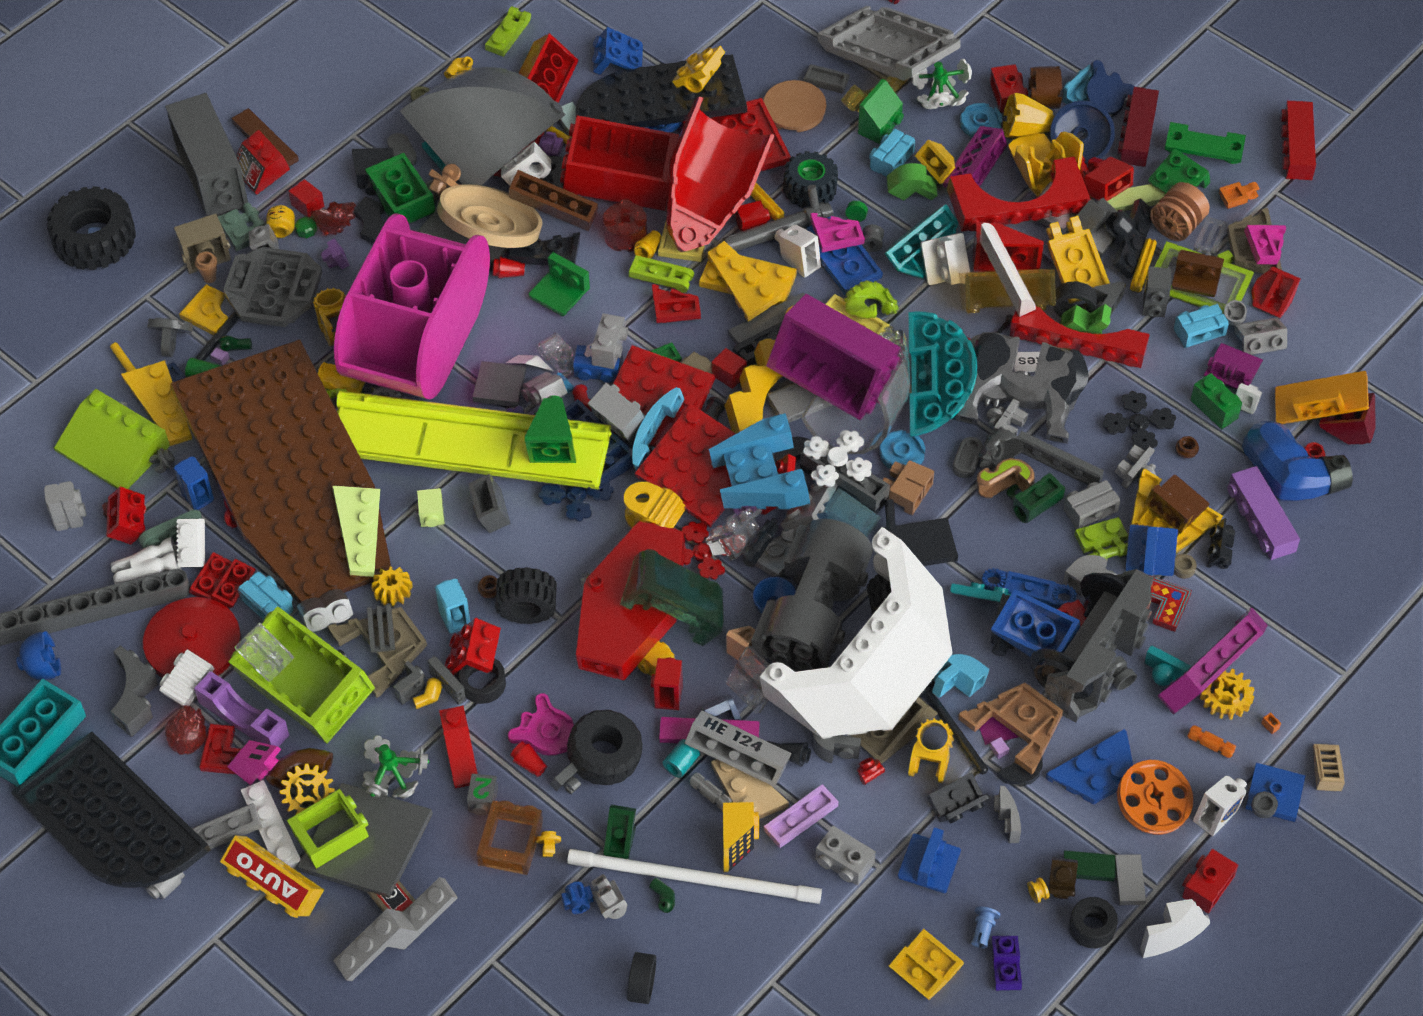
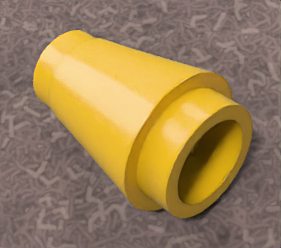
M652 230L636 242L634 248L635 255L651 259L660 243L661 234L656 230Z

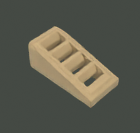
M1314 744L1316 790L1342 791L1345 782L1339 745ZM1321 752H1333V755L1321 754ZM1322 759L1334 760V762H1322ZM1323 767H1334V769H1323ZM1324 774L1335 775V777H1325Z

